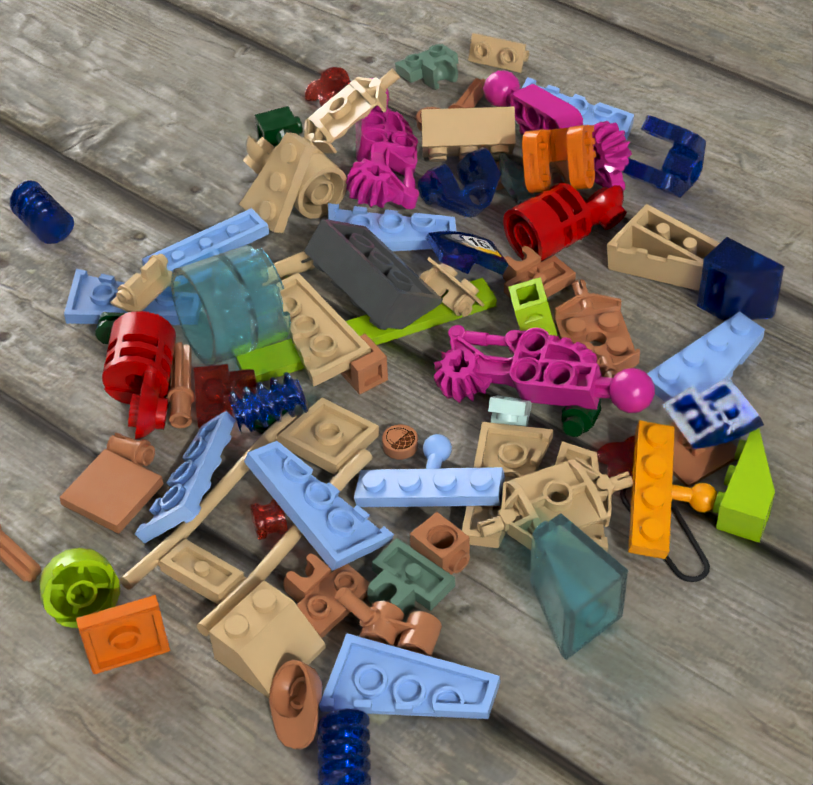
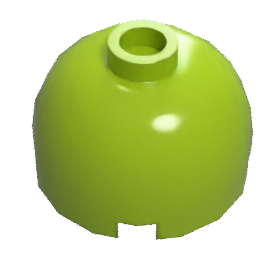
M73 548L54 556L44 568L39 581L41 601L44 609L50 616L55 618L58 624L65 627L78 628L76 618L115 607L120 596V580L106 557L90 549Z

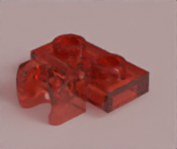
M228 364L194 368L196 412L199 428L225 411L232 417L233 410L235 415L248 413V408L258 400L254 370L246 369L229 372Z

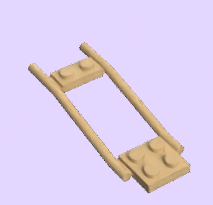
M323 397L299 418H297L294 412L288 411L255 441L199 504L201 510L198 515L188 523L183 521L172 534L120 578L121 584L130 590L156 566H159L161 572L217 604L197 624L198 631L202 635L208 636L209 631L271 574L303 536L296 525L293 524L247 578L241 570L187 540L191 533L247 473L249 467L244 463L247 453L277 440L292 453L334 474L335 476L329 483L341 492L347 483L372 460V455L366 448L379 437V426Z

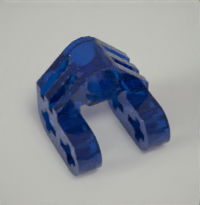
M647 115L641 130L651 136L671 143L672 148L668 151L661 170L628 158L629 164L625 166L622 173L681 198L695 184L702 172L706 140L688 129Z
M485 147L468 153L458 163L457 174L464 186L462 189H460L452 171L446 164L429 169L418 181V190L423 201L427 205L437 203L442 208L469 218L476 217L485 210L493 200L501 175L491 153ZM470 195H474L478 199L479 205L471 201Z

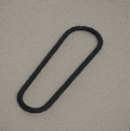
M627 488L620 490V497L627 510L631 512V504L626 498L625 492ZM672 500L671 509L703 562L704 570L698 576H686L678 570L668 555L664 560L678 578L686 582L701 581L709 573V562Z

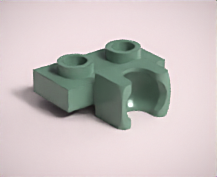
M436 44L426 51L408 55L404 60L396 62V72L410 83L424 78V83L436 90L440 88L439 83H437L440 80L457 81L458 54L443 44Z
M396 538L372 561V571L378 575L369 583L367 596L371 606L376 601L391 600L392 604L403 611L404 616L415 607V601L431 611L456 586L455 577Z

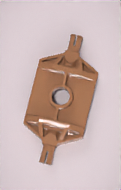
M580 279V285L578 280H575L572 283L575 297L555 308L554 320L560 338H570L573 343L580 342L585 344L587 349L592 350L597 356V363L600 366L602 377L613 378L615 374L623 369L637 366L639 364L640 349L635 351L621 313V299L589 293L586 282L583 279ZM598 341L603 343V345L593 346L590 342Z

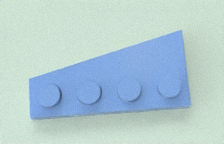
M527 77L522 88L531 84L536 85V80ZM548 85L546 88L538 86L577 108L582 115L583 125H594L604 121H608L610 124L617 123L619 131L625 130L624 137L626 140L628 139L634 122V114L603 103L589 104L585 100L586 97L574 94L573 97L559 93L560 88Z
M328 203L329 220L366 226L391 251L457 248V243L439 237L442 234H457L455 217L414 213L411 217L402 216L396 210L386 209L384 214L367 212V207L354 206L352 211L339 209V204Z
M739 311L648 372L647 374L652 378L655 385V395L681 415H686L694 421L704 406L709 405L716 397V392L722 384H726L731 379L736 367L739 364H743L763 340L765 329Z
M227 411L203 424L182 457L186 462L181 464L166 482L171 488L164 494L162 499H156L149 511L154 515L148 523L140 524L135 532V535L143 543H147L183 521L185 523L192 521L200 512L201 506L199 504L201 499L209 490L212 484L210 481L211 476L222 461L221 453L232 438L230 432L236 419Z

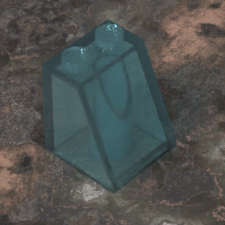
M560 513L549 522L544 521L539 524L532 533L530 581L559 652L563 658L568 660L623 617L628 569Z

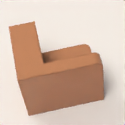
M366 334L360 337L370 346L371 353L351 362V368L340 373L359 395L388 380L387 356Z

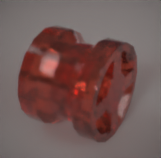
M274 498L271 499L269 504H250L258 540L266 539L269 534L275 532L283 535L288 531L285 513Z

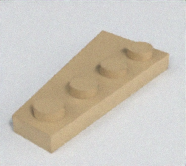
M299 273L270 286L271 296L313 387L350 369L351 362L371 353L370 346Z
M482 422L473 468L503 467L505 482L536 472L553 439V429ZM466 506L462 531L470 537V545L499 548L506 532L500 531L482 538L477 528V522L497 517L501 506Z

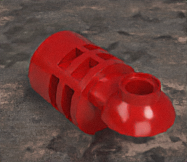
M558 183L549 190L543 191L536 195V197L530 198L505 212L503 225L507 240L514 252L522 260L524 259L522 247L528 246L541 256L542 262L557 254L563 248H567L576 241L586 238L590 234L592 226L601 225L604 230H609L620 223L627 214V211L622 207L624 201L623 189L620 185H614L610 188L603 187L592 194L585 202L580 193L571 185Z
M146 311L128 312L114 321L102 374L104 390L115 400L130 405L128 427L136 428L135 440L148 436L155 429L164 430L168 398L163 397L167 394L176 343V332L169 321L160 315Z

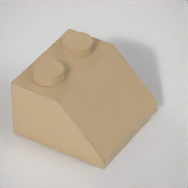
M265 580L209 631L214 658L268 699L273 678L282 665L291 660L301 661L309 665L326 648L325 642L295 602Z

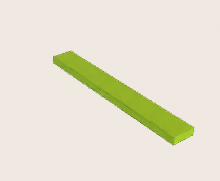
M484 278L470 281L479 290L476 296L485 305L482 307L475 301L469 315L497 306V298ZM447 290L441 298H443L449 291ZM441 302L439 306L404 329H380L369 321L370 316L368 314L345 322L359 336L366 334L376 345L464 316H457L449 307ZM292 339L236 356L237 365L248 387L305 369Z

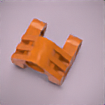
M594 125L571 126L569 128L533 130L526 131L523 134L524 179L529 193H541L549 190L551 180L549 162L568 161L569 179L574 189H589L593 187L595 181L594 158L596 157V151H593L595 138H592Z

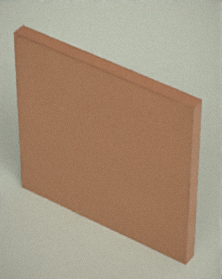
M701 414L694 421L684 415L668 425L675 427L673 475L686 487L693 486L735 461L734 457L737 447L727 437L702 442L693 438L695 427L703 417ZM714 427V433L717 436L725 437L724 435H720L717 429Z

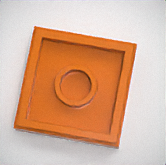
M156 595L76 618L93 674L170 651Z

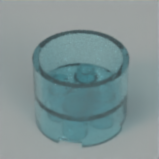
M250 243L173 270L171 291L176 314L191 349L203 364L213 366L288 337L291 318L288 311L283 312V300L280 293L284 286L273 262L262 248L255 250Z

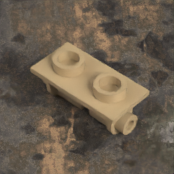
M472 33L468 61L521 73L523 61L527 62L529 58V51L525 50L526 44Z
M163 254L152 255L149 261L140 268L141 274L135 273L127 282L118 287V292L111 301V305L127 312L143 311L178 277V274L167 270L168 259Z
M430 257L427 258L433 267L430 270L424 271L420 278L440 297L447 290L449 291L442 298V302L457 316H468L472 311V305L475 301L482 307L485 305L476 296L479 290L465 278L461 282L454 278L458 273L445 261L438 265Z

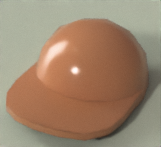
M297 660L288 661L278 669L271 684L269 704L277 738L284 746L302 749L307 748L315 737L318 723V706L322 700L323 683L316 669Z

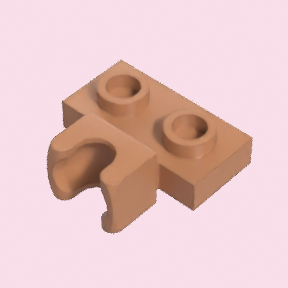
M528 246L522 247L523 261H515L509 256H505L504 260H502L501 272L503 279L506 281L504 283V293L509 298H511L509 286L541 277L547 298L575 281L576 272L555 255L541 262V256Z
M311 553L307 555L305 574L308 577L304 578L293 571H289L284 579V589L298 603V608L319 636L323 638L350 613L346 607L335 599L337 591L345 586L363 601L368 597L367 589L370 582L349 564L331 573L330 567L315 554Z

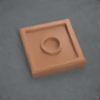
M104 449L59 498L62 506L120 534L164 483L161 475Z

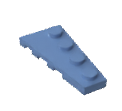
M76 269L64 312L66 324H98L102 312L128 313L111 305V301L118 292V287L124 284V282L115 281L114 276L101 274L99 278L88 276L87 271ZM167 287L143 311L160 315L168 320L171 325H197L201 308V296L199 292Z

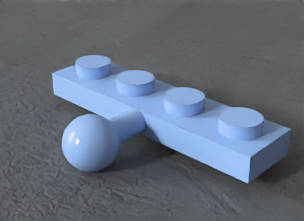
M251 208L143 258L142 263L144 266L152 255L163 254L168 259L167 270L178 274L179 277L212 262L216 266L218 279L223 277L230 279L241 275L242 269L239 262L232 258H225L224 255L269 235L268 224Z
M434 434L429 436L423 444V453L428 459L426 469L361 470L354 500L359 507L501 506L505 474L503 467L441 468L442 462L449 458L452 446L447 437L441 434Z

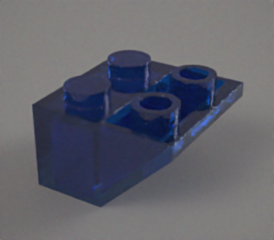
M726 237L704 257L697 307L723 321H726L739 311L751 320L770 319L776 313L785 266Z

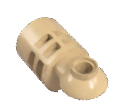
M248 136L246 143L247 156L243 161L259 175L277 146L274 147L263 137L257 142L254 138ZM303 138L314 146V150L293 206L307 218H321L328 214V203L340 204L347 191V177L311 141Z

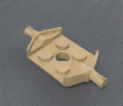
M391 68L380 79L377 77L374 79L356 77L305 120L303 138L311 141L323 153H337L331 143L344 136L351 126L368 116L377 105L383 112H386L387 94L385 92L388 87L400 79V76Z
M575 458L503 482L501 509L498 510L497 517L477 522V528L482 538L500 531L507 532L509 536L522 545L536 552L540 542L603 520V525L605 527L609 526L611 495L616 491L632 487L633 480L629 476V472L609 478L607 474H601L582 459ZM551 492H558L564 494L567 500L554 502L547 495Z

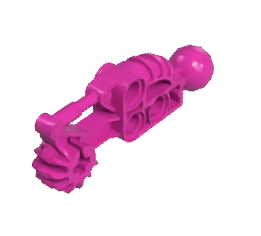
M505 70L495 71L486 78L483 87L486 100L495 107H514L515 120L519 124L521 135L526 131L552 130L583 125L582 115L577 108L535 84L521 89L518 78L512 72ZM608 121L594 124V132H592V138H595L593 151H596V157L594 158V182L601 187L608 188L620 185L624 191L625 183L622 171L629 164L628 158L632 155L631 150L628 148L630 141L624 137L625 130L619 131L617 123L610 124Z
M387 89V91H386L385 93L387 94V104H388V102H389V91H388V89ZM377 105L368 116L356 122V159L358 162H354L346 180V189L349 191L350 198L358 199V204L365 203L370 208L373 205L383 208L386 202L391 201L397 205H402L406 209H414L419 196V191L416 189L413 177L417 165L418 139L413 135L408 121L400 113L391 111L387 105L386 112H383ZM392 171L399 172L404 176L403 183Z
M455 325L448 331L452 349L446 352L441 351L442 360L434 362V369L436 371L434 381L437 387H440L442 394L447 399L453 397L458 403L465 397L474 401V394L477 392L486 394V389L491 383L514 387L522 400H530L531 403L557 406L577 405L586 409L597 410L599 399L607 398L611 399L612 403L619 410L626 413H637L650 406L655 394L653 380L645 371L637 368H627L615 374L613 378L602 377L596 354L592 350L587 349L585 344L580 342L573 343L570 338L566 337L560 340L559 336L548 335V332L542 328H531L526 331L511 330L505 336L489 335L486 332L465 331L463 326ZM472 345L507 346L513 357L486 356Z

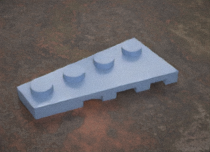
M278 441L247 453L244 463L332 571L390 544L394 536L391 531L384 526L381 529L368 520L369 514L358 505L354 508L338 496L340 491L329 482L327 484L320 482L312 475L313 469Z
M347 633L319 707L321 712L489 719L500 685V676Z

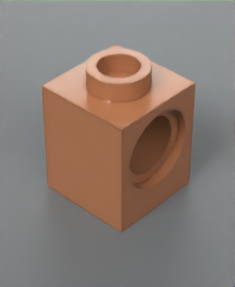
M438 512L434 513L410 533V547L451 575L461 572L467 566L470 560V537Z

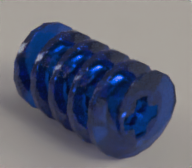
M33 180L24 181L13 190L9 202L11 211L42 242L55 244L69 236L74 227L73 217L38 182Z
M288 372L283 373V384H280L275 377H271L269 389L261 381L256 382V394H253L247 386L243 387L242 399L234 391L229 392V401L241 435L243 424L250 432H254L255 420L257 419L264 427H268L269 415H272L278 423L282 422V410H286L292 418L295 417L296 405H299L305 413L309 412L297 376L294 380Z
M341 709L330 712L320 719L317 725L319 735L317 739L319 750L317 755L319 765L318 780L320 781L318 785H371V775L368 774V771L371 769V761L367 758L371 754L370 745L367 743L370 739V730L367 729L370 720L364 711Z

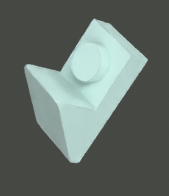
M499 395L490 397L488 412H492L491 423L527 427L532 403L530 400H522L521 398Z

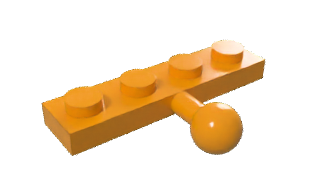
M639 420L636 426L628 553L666 559L670 549L672 500L689 502L690 506L698 512H708L714 507L717 491L712 485L698 483L689 488L672 484L675 427L641 420Z

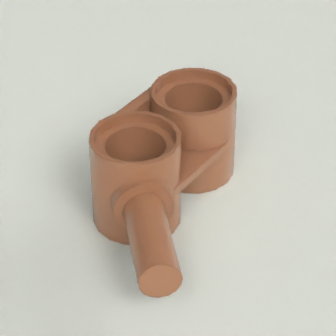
M343 586L337 591L335 599L360 619L359 623L363 628L359 637L431 657L442 628L438 618L427 612L415 611L409 614L407 622H403L405 617L403 611L392 603L376 601L369 607L347 587Z

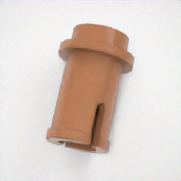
M114 433L115 436L112 435L108 440L107 450L140 466H148L154 459L155 448L146 439L138 441L123 436L120 433Z

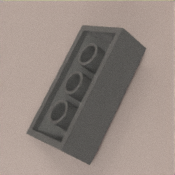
M321 219L304 250L313 260V265L318 270L325 272L332 279L331 283L336 288L344 291L351 298L350 302L370 316L369 321L380 329H404L439 306L443 300L366 226Z

